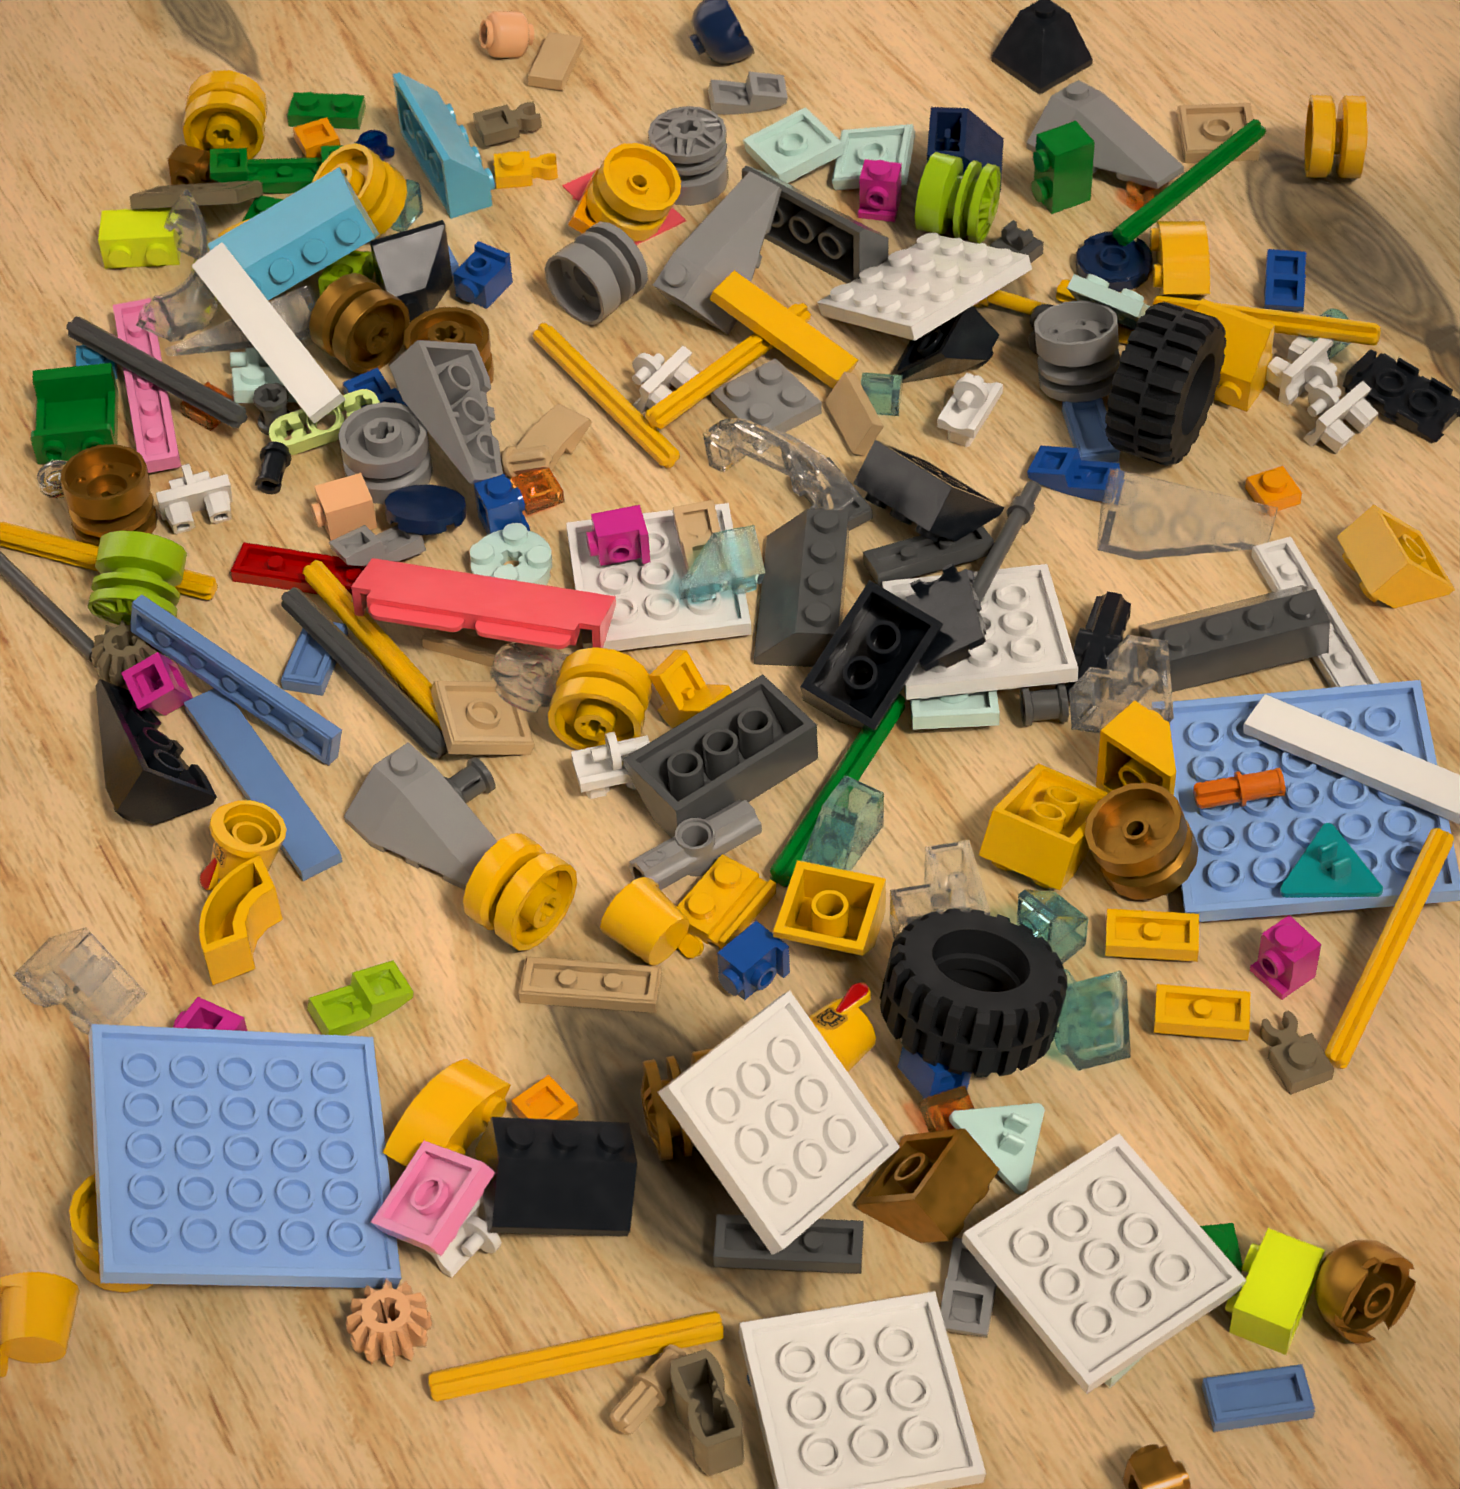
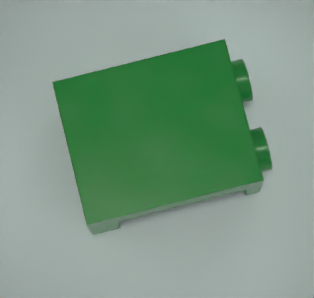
M112 363L33 370L32 382L37 397L36 430L31 432V443L38 465L68 462L71 457L82 450L98 445L117 444L118 387Z

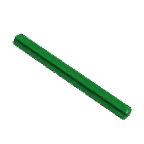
M1258 119L1251 120L1113 230V237L1117 239L1118 244L1127 246L1265 136L1266 128L1261 125Z
M898 695L875 733L864 729L860 730L771 866L770 879L779 883L783 887H788L797 860L804 862L808 860L905 710L904 696Z

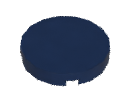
M1113 231L1090 236L1084 241V246L1079 247L1076 253V269L1080 277L1086 279L1088 274L1098 276L1109 283L1108 288L1117 292H1122L1123 288L1129 290L1138 288L1148 280L1152 271V252L1147 244L1137 238L1136 241L1133 240L1127 246H1121L1118 244L1117 239L1113 237Z
M430 484L400 488L390 493L385 500L386 521L390 525L393 522L398 523V529L406 533L418 535L440 534L447 531L448 525L454 523L455 528L463 523L466 518L465 497L453 489Z

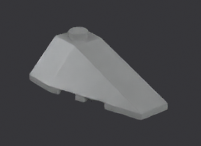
M1080 80L1069 84L1051 96L1027 141V149L1034 152L1036 150V134L1076 120L1095 142L1093 173L1098 168L1116 172L1117 179L1156 189L1184 173V166L1108 96Z
M749 171L677 248L653 286L672 304L729 334L737 319L709 300L712 291L734 270L752 282L755 268H759L761 263V247L765 234L770 232L782 189Z
M417 340L389 365L403 401L470 484L502 475L499 441L492 435L491 422L495 420L494 408L488 406L486 394L491 389L490 377L476 344Z
M409 742L373 765L344 815L345 822L371 847L383 853L388 849L405 857L407 864L416 868L423 865L443 875L444 881L464 890L475 866L483 855L497 842L438 769Z

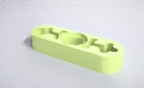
M356 390L344 394L343 397L346 400L327 414L336 416V422L331 428L326 430L317 429L318 422L314 424L304 410L300 409L275 419L270 426L269 436L272 442L276 441L285 444L289 448V453L295 455L339 440L338 434L342 423L346 420L342 411L346 410V415L349 417L353 412L361 409V406L380 403L376 394L370 390ZM306 423L311 430L310 434L306 433L307 429L304 426ZM293 429L292 438L285 440L284 438L287 437L286 431Z

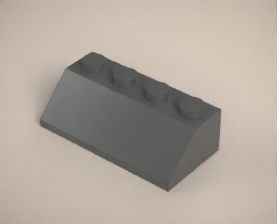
M747 165L742 169V179L750 171L782 189L770 232L765 234L764 239L846 284L855 279H860L859 274L863 270L877 267L888 260L889 238L880 232L867 227L850 216L839 212L770 174Z
M806 509L767 535L754 664L813 667L841 625L849 550V510Z
M1303 585L1139 625L1140 636L1163 694L1329 653V617L1317 590Z
M762 674L625 757L623 764L651 817L672 838L675 836L677 826L682 821L689 818L706 819L739 799L750 802L818 759L817 724Z

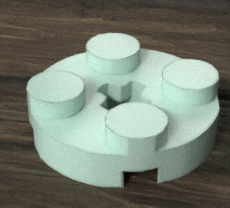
M510 523L503 530L485 536L470 548L472 574L547 585L551 577L550 570L553 564L549 544L537 533L527 531L526 526L523 524ZM507 561H519V565L515 567L512 564L504 565Z

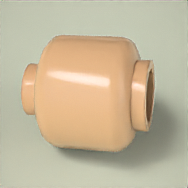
M492 11L487 16V19L481 22L479 31L480 43L482 48L487 49V52L492 57L519 58L526 53L528 45H532L534 42V27L532 24H528L522 12Z

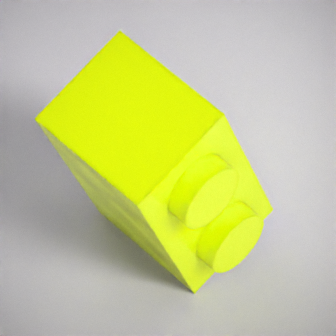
M177 207L102 210L98 243L105 269L180 265L183 234Z
M1268 1228L1261 1245L1252 1243L1248 1250L1242 1271L1248 1273L1246 1283L1241 1291L1227 1300L1225 1311L1232 1313L1229 1333L1286 1355L1316 1285L1325 1249Z

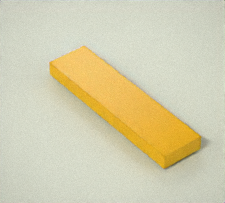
M735 270L712 291L709 300L832 389L844 372L851 373L855 369L858 362L857 358Z

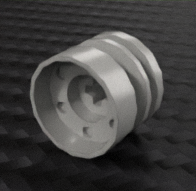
M684 106L672 108L659 114L651 122L648 131L650 147L667 156L677 168L681 180V190L675 205L693 206L707 203L719 197L727 186L726 127L724 121L715 112L702 107Z
M598 222L588 228L585 233L579 235L574 243L566 245L547 260L545 276L552 295L572 318L583 324L595 325L614 312L619 304L632 298V295L645 287L648 281V270L641 251L622 229L611 223Z
M1082 300L1064 302L1049 307L1040 313L1034 322L1036 349L1039 355L1037 362L1040 389L1051 398L1074 403L1093 401L1110 394L1113 387L1112 381L1120 364V354L1117 348L1119 345L1116 313L1109 306L1098 302Z

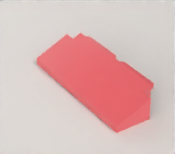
M372 558L351 586L356 616H363L368 606V613H370L373 619L447 632H457L462 628L476 630L479 636L554 649H564L568 645L576 646L581 629L592 630V647L603 648L616 607V596Z

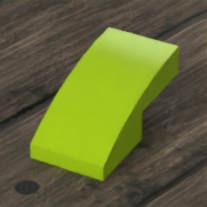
M394 960L353 972L349 986L310 997L307 1010L322 1035L346 1036L375 1023L397 1010L413 998L414 991Z

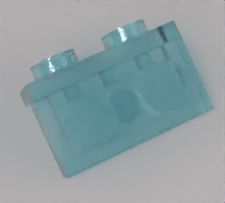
M1064 969L1067 975L1068 987L1059 1018V1027H1057L1054 1036L1060 1054H1066L1078 1071L1131 1058L1127 980L1121 971L1076 982L1068 969Z

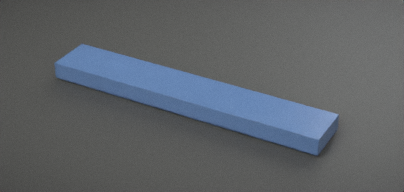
M144 595L139 596L132 602L130 628L132 633L323 763L330 765L338 758L342 729Z
M215 688L184 702L186 713L247 800L264 803L283 818L287 830L280 849L301 879L305 881L341 863V852L235 702Z

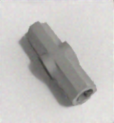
M740 799L706 819H686L677 826L674 837L629 862L630 872L634 879L640 877L652 878L659 884L660 890L687 875L703 876L716 862V858L762 833L761 822L755 813V809L748 801H741Z

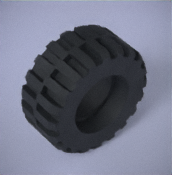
M1168 302L1154 304L1145 311L1144 316L1140 317L1135 330L1131 332L1127 340L1128 344L1125 351L1122 352L1120 357V364L1117 373L1115 372L1112 381V391L1109 394L1107 403L1108 411L1105 417L1107 427L1105 432L1108 437L1107 440L1116 450L1165 466L1179 463L1183 460L1184 456H1187L1208 417L1207 413L1215 398L1214 394L1221 377V367L1224 364L1226 331L1217 318Z
M960 908L947 909L943 914L934 911L925 914L921 919H915L905 926L903 931L897 934L894 939L880 994V1010L896 1040L902 1039L903 1047L912 1055L916 1052L922 1054L924 1062L935 1067L938 1063L948 1066V1072L960 1075L965 1071L974 1073V1077H988L991 1073L1004 1076L1012 1074L1017 1068L1022 1071L1031 1066L1050 1049L1068 987L1067 975L1056 952H1052L1050 944L1043 937L1036 938L1032 929L1022 923L1018 926L1011 923L1008 917L999 914L997 917L985 915V911L972 909L971 912H961Z

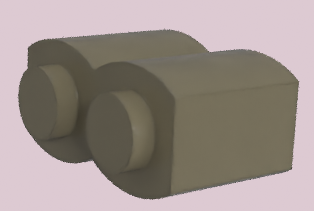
M703 1349L672 1360L670 1372L674 1409L678 1419L690 1433L691 1450L697 1465L708 1476L743 1465L742 1418L735 1402L725 1393L724 1375L717 1359L707 1349Z

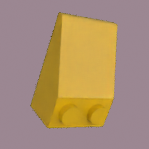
M1038 763L993 808L979 856L990 860L997 868L1007 871L1013 870L1030 877L1034 883L1041 887L1061 890L1074 876L1089 851L1085 837L1087 817L1096 803L1106 796L1108 792Z

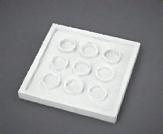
M928 233L919 237L917 243L906 250H899L890 254L886 262L860 272V279L834 287L830 291V295L817 303L821 316L915 341L1032 270L1029 255L1012 252L1010 249L989 247L984 243L976 244L962 241L961 238H949L940 236L938 233Z
M729 503L716 504L715 508L720 531L724 535L732 574L690 582L673 518V510L642 513L649 535L651 563L642 564L641 558L600 566L598 556L590 557L586 541V532L592 531V521L583 520L566 523L575 590L616 596V607L603 648L622 651L752 635L751 620ZM581 629L583 649L592 648V630Z
M1048 565L999 569L981 602L982 610L979 611L983 617L987 633L985 635L986 642L972 650H968L971 657L948 668L943 663H940L938 666L924 671L919 663L905 684L904 692L906 700L928 699L938 696L973 694L975 692L1003 689L1013 690L1022 687L1057 685L1078 681L1077 662ZM979 571L973 572L974 579ZM941 575L882 581V588L906 601V597L915 593L910 583L918 579L923 582H933L939 579Z
M791 991L779 996L658 1092L772 1255L786 1248L900 1148Z
M1117 1134L963 1233L962 1243L1086 1394L1241 1291L1246 1283L1243 1275L1120 1134Z
M935 1291L740 1323V1341L775 1489H949L984 1483L986 1475Z

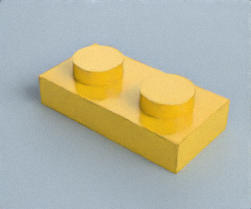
M1107 908L1105 956L1198 961L1199 914Z
M1157 984L1154 1033L1248 1041L1251 992Z

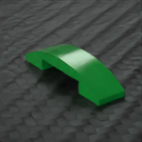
M344 145L321 146V157L248 159L247 148L210 149V177L217 182L259 180V182H262L263 193H295L311 184L321 164L332 152Z

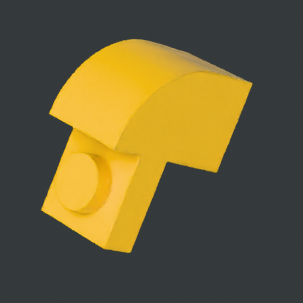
M674 650L649 675L664 702L658 709V712L672 728L733 693L729 685L706 684L687 650Z

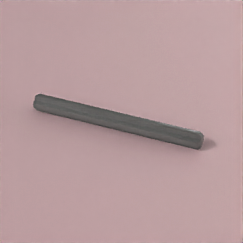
M80 316L74 317L72 322L67 323L68 336L230 427L239 428L242 423L246 422V409L236 402Z
M293 587L288 592L283 593L281 596L283 600L281 603L282 607L432 758L439 759L443 754L448 753L442 731L299 588Z

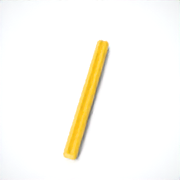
M1158 295L1154 298L1153 305L1168 302L1196 311L1200 301ZM1217 303L1275 324L1274 333L1301 335L1318 339L1328 338L1334 339V341L1371 346L1378 344L1381 335V326L1371 322Z
M804 303L793 304L788 308L806 322H809L811 319L808 306ZM753 333L647 410L645 418L649 421V426L653 429H663L774 346L756 333Z
M547 323L539 324L538 329L533 332V339L661 466L666 468L673 467L680 458L679 451L657 429L651 428L649 421L558 331Z
M0 522V546L98 571L95 568L99 546L7 522ZM184 569L181 584L174 587L179 593L211 600L217 591L218 584L213 576Z
M314 560L310 565L305 566L303 570L305 580L426 716L442 731L431 694L433 685L366 610L363 616L355 615L352 595L322 561Z
M1440 828L1430 830L1324 1052L1330 1063L1339 1069H1345L1348 1066L1449 854L1454 836L1447 831H1443Z
M710 1311L433 1371L428 1375L430 1393L433 1400L438 1402L663 1353L664 1348L670 1344L682 1349L719 1341L724 1337V1328L719 1312Z

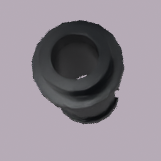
M273 441L269 442L260 451L259 456L262 463L255 482L257 489L266 494H277L280 492L285 468L290 465L292 459L289 448L285 444Z

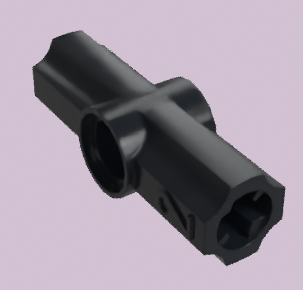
M1107 591L1102 596H1096L1086 627L1079 629L1073 650L1078 666V681L1065 683L1068 701L1072 704L1073 708L1088 711L1091 707L1099 706L1110 673L1115 674L1123 647V634L1131 614V603L1127 602L1122 594Z

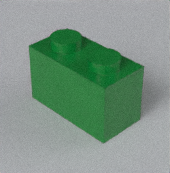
M1076 120L1036 134V150L1033 152L1035 169L1031 189L1035 199L1038 202H1042L1051 214L1091 200L1095 142Z

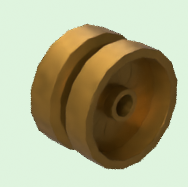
M352 273L341 276L332 282L319 296L311 312L309 323L310 336L312 341L324 352L336 357L341 364L354 373L363 374L377 367L381 369L399 352L404 343V331L410 323L409 312L400 299L390 292L382 290L377 283L364 275Z
M459 307L436 308L426 311L413 319L404 331L405 351L417 340L476 344L492 384L494 365L490 352L489 328L484 319L473 311Z
M1131 783L1112 790L1099 800L1087 817L1085 837L1089 849L1099 864L1106 882L1119 895L1134 900L1155 899L1171 893L1188 879L1196 866L1199 848L1188 821L1185 819L1177 798L1165 787L1152 783Z

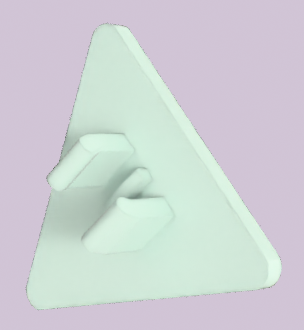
M1031 1103L953 1111L949 1116L950 1123L956 1129L965 1128L999 1168L997 1174L1019 1195L1027 1190L1045 1111L1043 1105Z

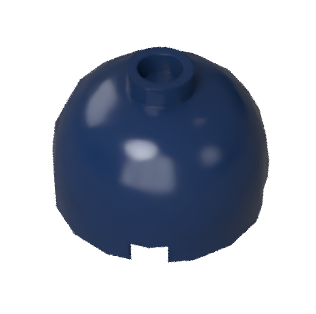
M703 0L698 4L691 20L695 33L689 36L699 56L706 52L713 62L734 64L755 53L727 0Z

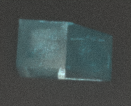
M750 525L713 533L681 581L678 591L680 600L691 598V601L695 603L704 602L715 598L717 592L732 590L733 594H744L757 589V584H762L765 568L755 526Z
M845 775L822 805L801 861L851 871L884 826V792Z
M1028 889L1018 894L1016 925L1019 926L1022 923L1032 929L1033 935L1036 938L1043 937L1050 944L1052 952L1057 953L1062 964L1086 945L1088 917L1055 891Z

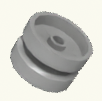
M389 402L367 405L353 412L342 423L338 437L345 476L361 473L373 503L385 504L388 495L400 488L429 484L433 468L427 430L408 406Z

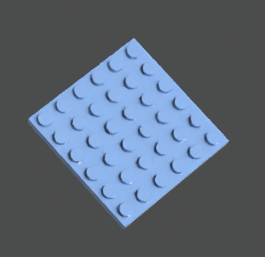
M1420 680L1157 703V712L1164 720L1170 723L1176 766L1174 796L1180 804L1199 848L1195 868L1188 879L1180 885L1184 913L1199 914V922L1395 906L1430 830L1440 828L1451 833L1449 820L1244 734V722L1266 694L1437 765ZM1278 767L1282 770L1286 790L1285 796L1247 801L1246 806L1243 807L1239 803L1200 809L1195 803L1193 787L1196 783L1234 777V772L1240 771L1244 775L1272 770ZM1332 823L1383 886V893L1379 897L1285 898L1280 894V887L1322 825ZM1454 843L1425 904L1460 901V873Z
M105 1024L91 1025L89 1032L100 1283L366 1288L367 1284L372 1288H382L387 1278L392 1283L393 1289L398 1287L401 1280L397 1238L383 1233L371 1223L391 1192L387 1155L383 1153L386 1143L373 1037Z

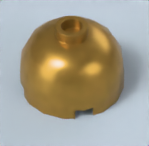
M1354 1240L1330 1252L1320 1265L1315 1285V1299L1322 1317L1334 1330L1354 1344L1373 1341L1376 1338L1367 1332L1383 1321L1389 1330L1398 1322L1408 1308L1416 1285V1281L1409 1276V1270H1415L1413 1263L1392 1248L1374 1240Z

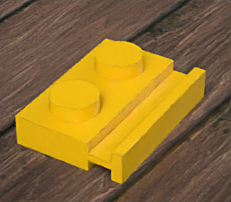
M722 854L679 903L677 908L689 920L688 933L699 937L706 944L711 942L719 946L720 951L742 933L776 894V882L771 879L767 882L759 878V873Z

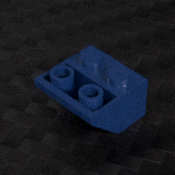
M931 107L927 162L934 152L959 157L963 163V175L973 160L982 163V168L987 163L1000 167L1002 180L1004 138L968 108Z

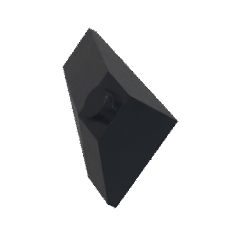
M100 679L96 684L105 788L114 805L115 812L128 821L135 822L138 819L155 825L213 804L217 796L206 774L196 764H191L189 767L180 757L184 748L177 740H170L165 734L158 731L162 723L149 708L142 711L138 710L129 690Z

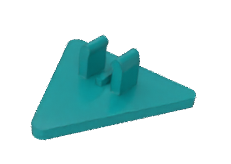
M1332 823L1322 825L1280 887V894L1285 898L1379 897L1383 893V886Z

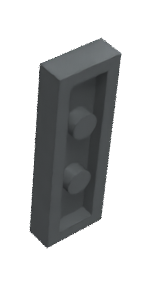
M984 526L956 542L942 536L936 542L920 535L864 551V566L876 584L881 587L882 581L909 579L926 573H935L951 563L958 565L976 561L988 555L994 540Z
M717 1214L713 1255L714 1267L862 1274L864 1221L818 1219L786 1248L772 1255L744 1215Z

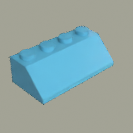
M400 72L392 74L401 134L450 218L492 206L491 190L495 189L493 175L489 168H483L477 147L469 145L465 127L457 125L451 104L445 105L438 91Z
M338 167L208 243V247L211 251L222 242L266 299L270 300L375 239L379 232L343 171Z

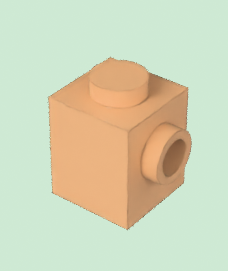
M361 473L314 486L317 503L311 504L313 517L318 528L325 526L330 541L363 525H366L370 530L377 528L373 499Z

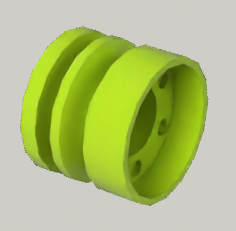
M934 152L925 166L917 193L915 206L916 228L921 231L944 235L953 221V234L955 238L963 240L968 235L969 241L982 243L990 231L999 205L1000 167L987 163L982 168V163L973 160L963 175L961 158Z
M115 531L102 535L95 568L100 574L93 578L91 589L94 592L90 594L88 609L93 615L102 620L120 625L123 619L127 625H131L132 602L139 596L144 595L176 617L177 608L175 606L179 602L180 593L174 586L182 582L187 552L176 542L154 534L139 531Z

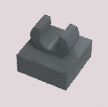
M1014 220L1003 227L1001 230L1002 236L990 244V247L1010 249L1012 252L1029 255L1030 263L1043 254L1044 242L1033 236L1032 230H1021L1017 227V222Z

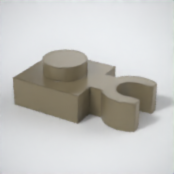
M534 102L523 103L515 110H510L507 104L473 113L474 125L485 146L519 138V130L535 131L542 127L540 113L536 114Z
M1288 1010L1283 1014L1282 1024L1285 1028L1284 1030L1273 1028L1267 1018L1262 1020L1261 1037L1266 1044L1271 1046L1268 1059L1290 1095L1333 1079L1334 1067L1327 1056H1325L1314 1035L1310 1033L1299 1037L1297 1034L1298 1021L1292 1012Z

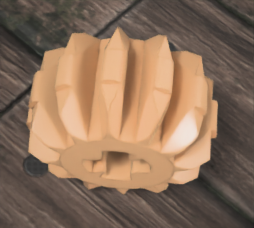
M386 1278L382 1289L377 1291L366 1284L364 1290L365 1299L352 1298L350 1305L352 1314L348 1315L346 1320L347 1332L352 1336L350 1340L353 1349L357 1353L365 1352L366 1359L371 1365L382 1356L385 1357L386 1363L391 1368L396 1361V1356L403 1355L412 1361L414 1356L413 1347H426L428 1341L426 1331L430 1330L432 1326L431 1314L427 1311L425 1297L421 1292L413 1294L412 1288L407 1281L393 1289L392 1283Z

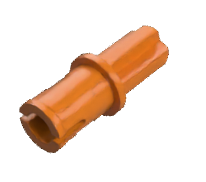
M1279 767L1244 775L1240 771L1234 772V777L1196 783L1193 787L1194 800L1200 809L1239 803L1243 807L1246 806L1247 801L1285 796L1286 791L1283 773Z

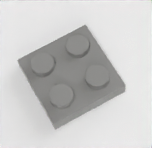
M776 358L720 386L711 393L712 403L757 447L822 414V402Z

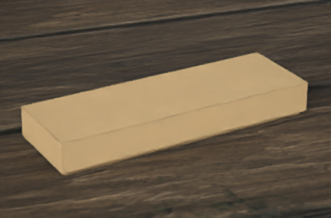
M526 956L519 999L520 1003L657 1013L662 982V966Z

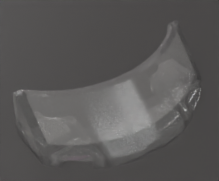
M185 189L168 213L164 228L170 232L173 228L177 231L180 237L178 251L193 257L194 264L210 252L208 243L214 241L215 238L194 197L189 190ZM192 267L189 277L182 284L167 293L155 295L150 303H145L140 311L136 326L168 341L183 340L187 334L197 330L202 331L215 318L222 305Z
M730 418L717 422L703 434L710 467L720 472H726L745 456H748L790 476L793 492L799 496L807 493L814 501V504L809 509L843 510L859 495L858 491L844 474L824 455L804 441L785 432L752 421Z

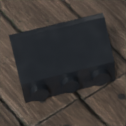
M877 440L874 441L853 484L867 492L864 499L883 509L890 506L892 508L890 512L892 517L908 525H912L913 522L917 523L915 531L936 542L940 536L956 542L1000 516L1004 510L1003 506L929 461Z
M869 580L800 686L803 701L838 722L875 733L943 627V623Z
M491 1117L475 1149L476 1160L484 1162L495 1172L482 1195L489 1233L628 1236L631 1230L637 1172V1158L629 1123Z

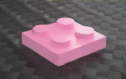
M423 1141L371 1223L383 1233L442 1256L449 1244L455 1239L458 1230L476 1202L483 1195L484 1189L495 1172L482 1161Z

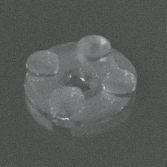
M516 642L504 645L496 653L490 671L491 679L494 678L497 683L496 692L505 702L523 711L538 712L539 707H549L552 696L556 691V681L560 667L569 654L563 653L559 649ZM533 673L538 676L533 679L528 677L527 674Z

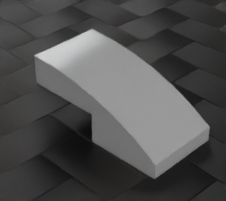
M749 72L746 83L711 79L708 89L710 108L716 114H746L765 111L786 104L788 99L784 75Z
M363 525L329 542L330 548L347 565L367 566L372 558L397 562L426 551L421 535L403 532L398 529V525L377 535L366 525Z
M954 1237L940 1310L946 1331L987 1338L997 1284L962 1243V1238Z

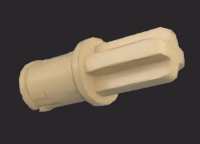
M545 445L517 449L515 446H508L504 451L500 452L503 474L508 475L510 478H518L524 472L547 469L553 460L549 447Z
M672 1344L666 1346L663 1353L645 1373H638L633 1378L634 1386L610 1413L612 1425L616 1430H620L626 1435L632 1434L656 1406H663L668 1401L667 1393L672 1388L671 1361L687 1355L682 1349Z

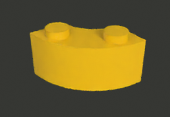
M1157 221V228H1150V251H1156V260L1158 261V264L1153 266V287H1160V296L1209 295L1210 258L1205 222Z
M260 855L237 866L221 879L203 906L199 922V937L212 985L256 969L253 954L257 941L268 928L283 920L275 885Z
M468 1059L459 1060L438 1073L414 1098L394 1128L383 1153L405 1167L408 1166L423 1141L465 1155V1151L470 1144L485 1131L491 1117L503 1116L507 1107L505 1098L511 1084Z

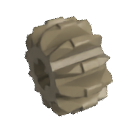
M123 619L120 626L114 628L106 625L104 634L94 636V648L91 649L92 663L97 669L98 676L102 680L120 687L126 684L121 674L123 671L157 652L165 655L130 631L131 625H127Z

